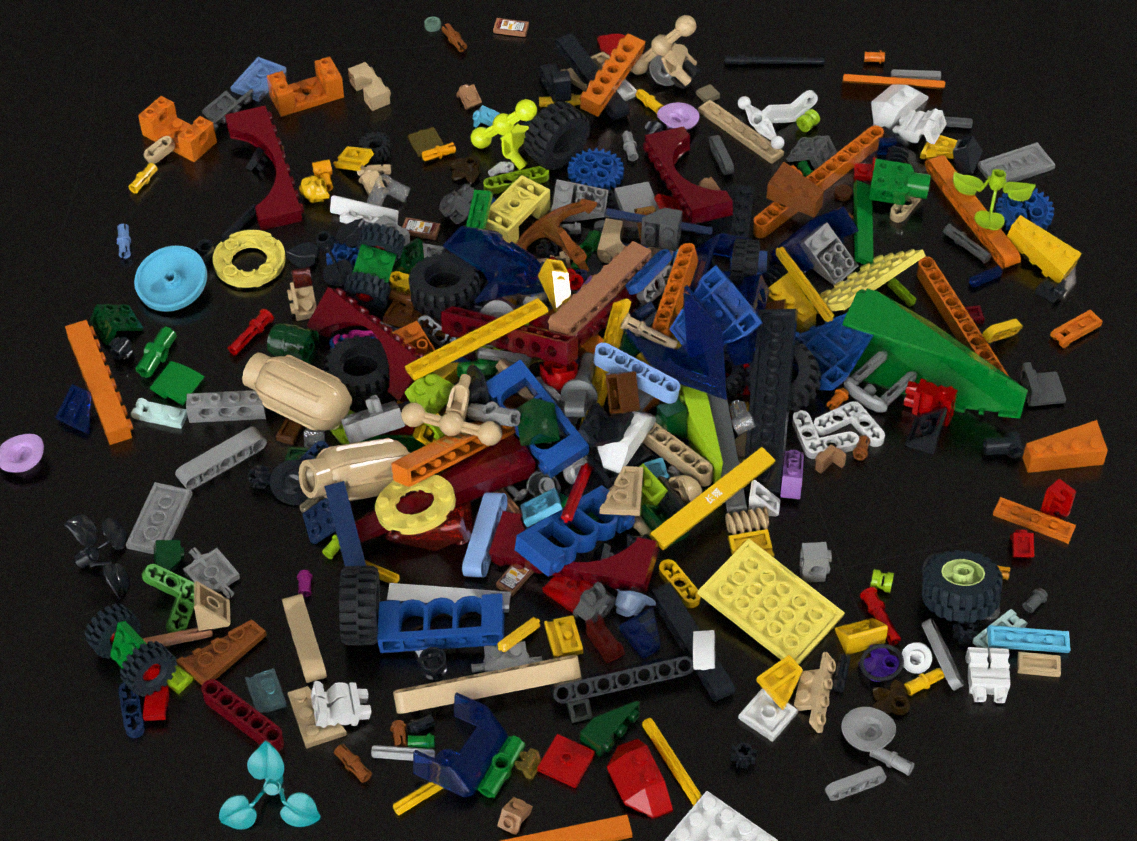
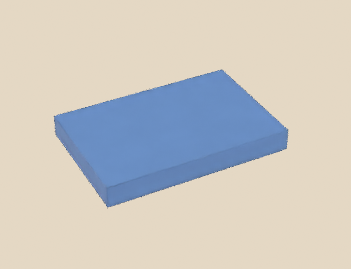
M257 57L231 86V91L244 95L252 88L254 92L251 97L253 100L260 102L269 92L267 75L283 71L285 74L286 67Z

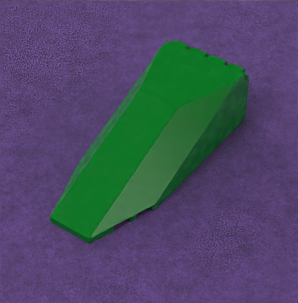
M868 288L857 291L842 325L874 336L849 377L877 352L885 350L888 353L887 359L865 378L864 382L890 389L907 372L916 371L917 378L914 381L916 383H919L922 378L927 380V382L934 383L937 387L940 385L944 387L952 386L958 390L954 411L965 413L966 409L979 410V415H984L985 411L998 412L999 417L1020 419L1028 392L1026 388L931 321L878 291Z

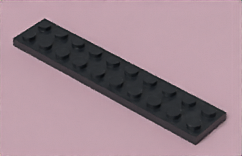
M762 309L758 313L763 323L757 328L744 460L761 447L776 460L772 466L754 479L771 493H781L798 315L796 309ZM751 482L744 487V493H750Z

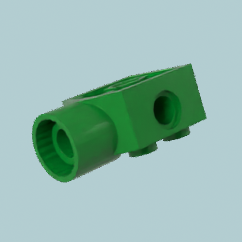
M876 159L869 200L904 205L911 197L927 199L931 175L914 172L911 164Z

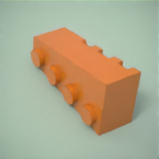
M1095 420L1026 443L1023 460L1028 473L1103 465L1108 449L1098 422Z

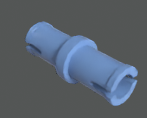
M119 224L117 226L119 257L122 258V253H124V258H128L131 255L129 226L126 224L124 229V224Z

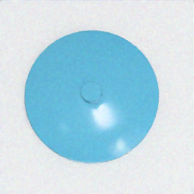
M184 246L164 247L151 253L140 264L135 275V289L141 301L151 309L164 312L179 310L191 304L202 293L207 282V269L200 255L194 250Z

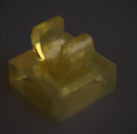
M530 748L528 753L520 752L523 762L515 761L514 763L518 770H523L526 778L533 780L541 758L538 750Z

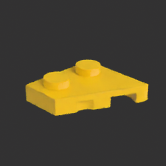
M940 135L935 144L928 142L925 144L920 158L931 159L944 155L947 159H954L953 150L958 140Z
M788 655L759 675L756 681L774 702L784 710L802 675L803 669Z

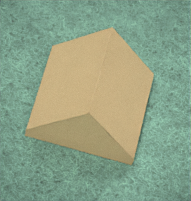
M195 581L194 609L198 630L228 627L230 625V600L200 582Z

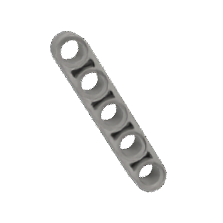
M249 427L183 464L176 470L175 475L186 489L192 490L261 451L266 446L267 440L256 427Z

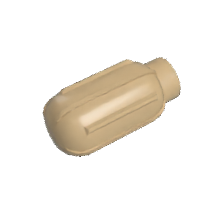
M258 352L249 359L243 371V384L257 392L264 407L311 430L327 431L339 428L342 424L341 419H345L350 410L352 397L339 378L291 355L269 357Z
M390 438L328 447L323 449L315 459L305 460L301 463L299 468L300 486L303 493L309 498L322 496L327 498L324 486L344 481L349 501L376 497L393 480L391 463L410 454V452L402 443Z

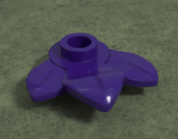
M886 648L872 650L870 652L871 657L864 659L866 671L876 677H885L893 674L898 669L900 662L896 656L890 655Z

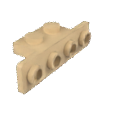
M828 652L822 653L820 669L802 671L794 702V707L798 711L811 710L809 723L817 733H822L823 726L826 723L825 715L829 706L830 689L833 686V674L836 670L835 660L831 658Z

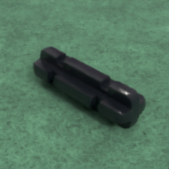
M842 653L839 655L833 684L834 691H844L850 663V656L848 654Z

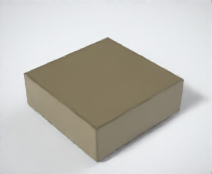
M711 84L696 90V95L704 103L720 98V93Z

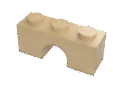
M364 62L348 68L349 82L356 91L363 89L364 101L372 111L390 104L391 92L388 87L384 86L381 78L376 76L372 67H369Z

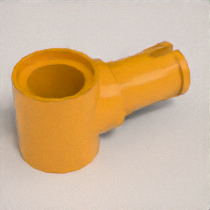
M330 160L313 162L314 176L318 177V179L323 178L326 182V191H331L333 185L330 178L332 175Z

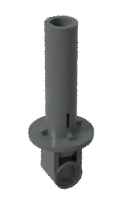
M584 353L581 356L577 376L575 379L566 382L562 387L561 399L565 405V417H586L587 411L597 402L598 393L594 385L591 384L596 368L594 354Z

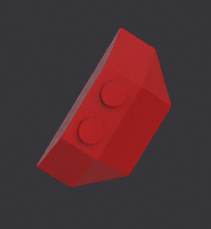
M639 739L619 745L607 765V770L623 803L652 819L672 812L673 808L665 780L648 746Z

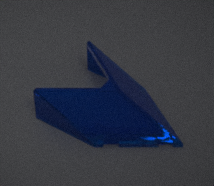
M461 226L443 244L444 248L483 272L488 280L487 285L476 297V303L529 291L539 278L538 274L544 262L540 263L534 258V255L514 242H506L502 238L503 235L497 231Z
M688 285L684 287L683 291L686 343L675 350L634 336L629 329L625 330V337L651 367L676 379L681 385L727 400L722 329Z

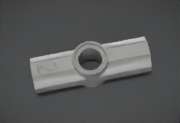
M489 402L486 405L471 403L468 407L467 416L470 420L481 422L493 421L499 426L517 427L520 423L521 414L518 410L499 407L496 402Z

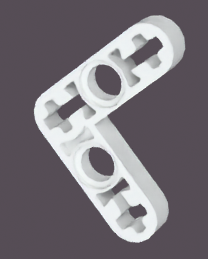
M849 402L814 420V427L820 436L827 435L848 424H852L861 436L864 435L867 436V439L870 438V446L878 447L884 442V431L858 402ZM840 416L843 420L835 421L833 417ZM865 421L868 422L870 425L867 427H863L860 425V422Z
M800 410L793 414L792 425L808 458L815 459L820 451L823 452L828 447L826 444L831 442L837 445L836 448L841 449L844 453L853 451L857 446L859 436L856 433L844 432L819 438L811 417L806 411ZM810 432L812 436L805 437L802 433Z

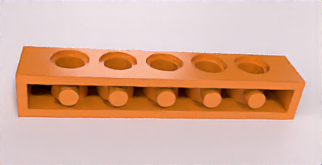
M629 33L624 39H620L617 49L614 48L609 60H605L602 70L597 71L594 81L591 80L586 92H582L579 99L581 101V109L597 117L600 115L643 54L646 41Z

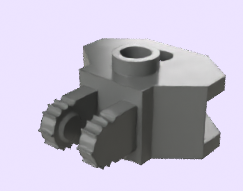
M470 184L462 185L463 187L458 192L454 190L452 193L444 196L440 202L439 210L445 216L450 215L449 218L455 224L463 222L468 216L471 206L470 201L474 193V188Z
M596 582L590 590L583 592L580 602L573 611V616L583 618L588 628L596 626L609 614L615 605L616 597L609 593L601 583Z

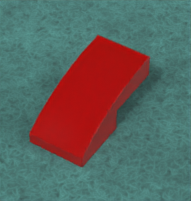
M161 686L160 691H153V694L150 696L146 694L143 709L144 721L166 720L169 686Z

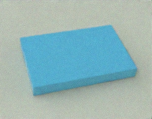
M552 488L520 506L526 527L563 509L556 488Z

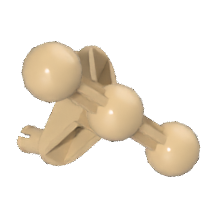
M689 15L680 16L676 20L675 28L670 33L656 36L652 40V47L641 55L631 69V72L635 75L644 74L649 68V62L658 55L662 56L661 60L667 73L670 76L676 77L684 86L688 85L692 78L682 69L684 61L689 60L696 66L697 61L688 53V49L684 45L673 42L681 36L688 37L695 32L696 21Z
M462 374L458 384L453 386L446 413L443 416L425 412V409L418 403L405 405L401 412L402 421L409 427H418L422 423L440 427V430L447 436H456L463 432L478 436L481 443L486 446L497 444L502 437L501 427L493 421H486L481 425L466 422L470 394L468 388L471 383V377L467 374Z

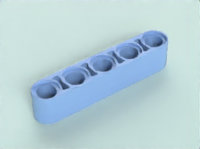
M599 343L596 346L594 364L608 373L636 371L638 389L667 404L677 401L680 383L676 379L610 344Z
M484 493L462 565L463 575L466 577H486L491 562L489 550L502 512L506 511L507 495L505 493Z

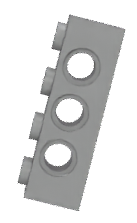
M255 390L187 394L186 411L189 423L266 419V407L263 406Z

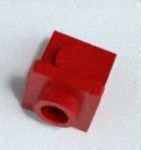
M873 157L872 164L854 163V181H872L876 158Z
M1015 530V533L1010 535V540H1012V558H1033L1034 533H1027V530Z

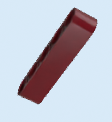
M209 679L202 684L201 689L204 701L209 707L261 745L266 740L278 752L282 750L284 740L279 726L217 680Z

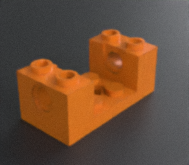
M331 57L314 61L315 77L289 85L283 71L267 75L269 95L281 117L344 98L342 77Z
M160 96L138 115L143 136L155 142L164 136L171 137L175 143L173 151L192 162L197 161L217 143L213 122L199 116L191 125L177 118L174 102L163 96Z

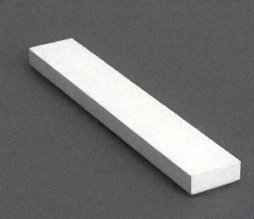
M390 583L387 601L400 600V603H403L404 601L414 599L420 600L427 605L433 599L442 597L456 603L457 600L465 596H477L482 599V595L502 593L504 613H509L511 592Z

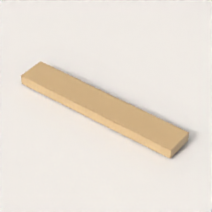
M712 100L698 107L700 114L771 164L784 156L782 149H774L769 140Z

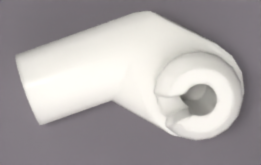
M499 162L488 171V174L492 177L499 173H510L514 169V164L512 162Z

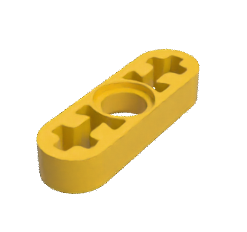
M1012 319L988 327L982 336L988 343L1014 336L1023 326L1017 319Z
M670 559L663 560L659 565L660 577L665 583L669 582L673 586L684 606L687 608L699 606L701 596L697 594L698 589L676 562ZM678 580H681L685 583V585L683 587H677L674 583Z

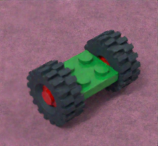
M369 223L368 226L365 224L361 228L357 241L359 253L353 273L346 277L343 287L347 297L349 296L357 300L358 306H363L372 311H381L387 305L391 292V287L388 284L394 262L400 259L405 244L403 234H399L398 230L394 231L392 227L388 228L384 224L380 226L378 223H374V225Z
M112 604V608L107 606L105 611L102 612L100 610L97 612L98 616L92 617V623L87 625L89 630L85 631L87 636L85 639L95 652L102 658L110 659L112 657L121 667V679L137 696L146 697V694L150 696L153 694V691H160L162 685L165 687L168 684L166 681L168 679L171 680L173 678L172 673L176 672L174 666H177L176 658L158 641L146 643L139 636L141 632L139 630L141 628L139 619L123 604H119V606Z

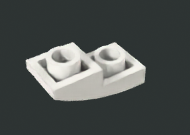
M714 630L693 631L694 670L715 668Z

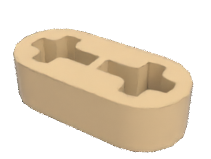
M164 136L145 150L144 157L149 163L155 164L174 150L175 143L171 137Z

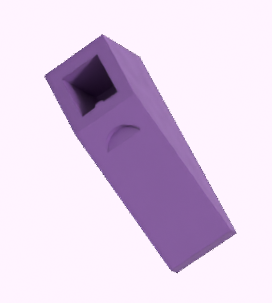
M797 450L785 451L780 495L782 498L800 499L803 478V452Z

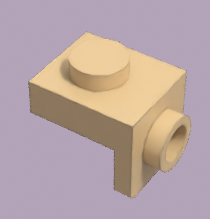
M368 170L361 174L359 183H363L368 196L380 193L386 189L377 170L372 172Z

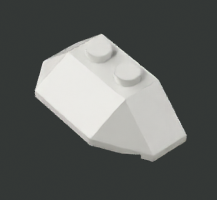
M892 84L871 102L873 126H886L892 130L899 124V119L902 115H908L910 110H916L928 100L929 96L908 85Z
M632 411L634 417L624 434V438L618 443L614 442L604 446H597L604 468L620 473L623 466H627L655 424V415L644 411ZM614 413V414H612L611 416L618 415V414H622V413Z

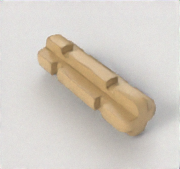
M391 165L361 166V170L357 171L358 176H362L361 174L368 170H371V172L377 170L379 175L381 173L390 175Z

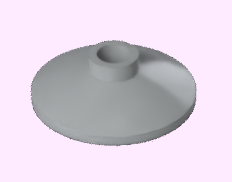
M657 55L651 60L649 65L651 76L657 83L663 86L674 85L675 83L671 80L672 76L667 73L661 60L662 56Z

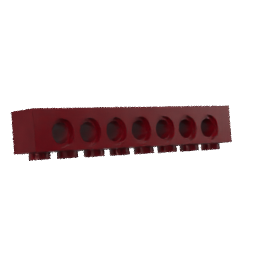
M451 306L441 312L442 333L449 334L450 337H462L498 319V317ZM526 324L486 344L495 346L497 349L511 350L512 353H522L528 357H538L543 361L557 362L562 366H567L578 359V337Z

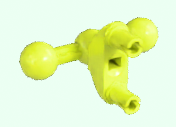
M528 99L521 100L517 103L513 113L509 115L505 113L498 114L494 118L492 126L487 129L484 127L474 129L471 133L472 144L477 148L483 149L491 144L493 136L497 134L503 135L500 139L504 157L510 159L518 170L523 169L527 162L519 154L518 149L524 143L525 133L529 127L519 125L518 123L514 124L519 120L527 122L534 119L537 114L535 103Z

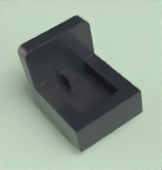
M689 60L684 61L682 69L692 78L691 82L684 86L676 77L672 76L671 78L675 85L681 89L691 86L700 72Z

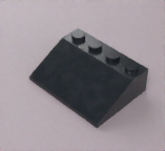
M735 185L721 189L722 191H727L733 201V215L697 223V225L712 227L713 230L711 235L695 233L694 246L730 251L733 250L736 238L749 239L755 187Z

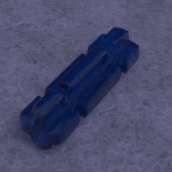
M996 266L992 270L989 269L970 277L969 284L972 287H976L1002 276L1003 271L999 266Z

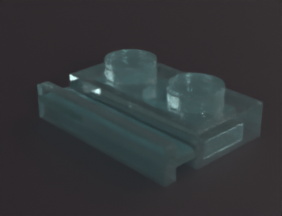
M274 668L255 674L251 678L245 677L254 708L258 712L268 713L287 706Z

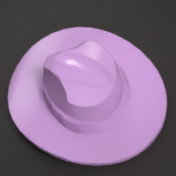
M677 102L660 108L657 112V117L666 124L667 130L683 126L688 130L697 124L699 113L691 105Z
M23 434L5 441L0 446V468L14 473L24 472L33 468L43 455L44 444L42 439L35 434Z

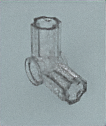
M382 174L374 182L366 203L382 206L386 195L404 202L410 188L391 179L389 175ZM379 180L386 181L387 187L380 186Z

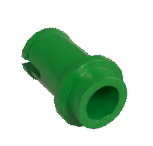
M803 160L798 163V169L804 177L813 172L807 161Z
M431 733L418 736L409 735L408 747L435 748V735H431Z

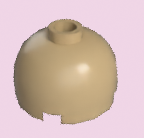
M679 475L668 480L685 505L703 493L700 484L693 477Z

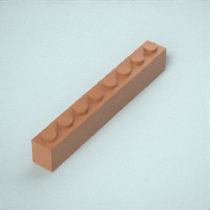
M634 241L625 246L619 255H615L608 265H604L602 270L592 277L590 282L584 284L577 294H573L566 304H562L560 309L550 316L548 330L575 336L625 288L626 283L650 260L651 250Z

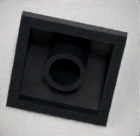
M944 407L916 416L905 445L934 455L945 425L948 409Z

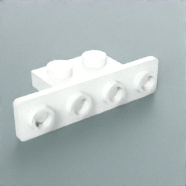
M335 195L331 197L330 212L340 215V222L348 224L363 218L368 226L369 223L373 224L385 215L397 224V210Z

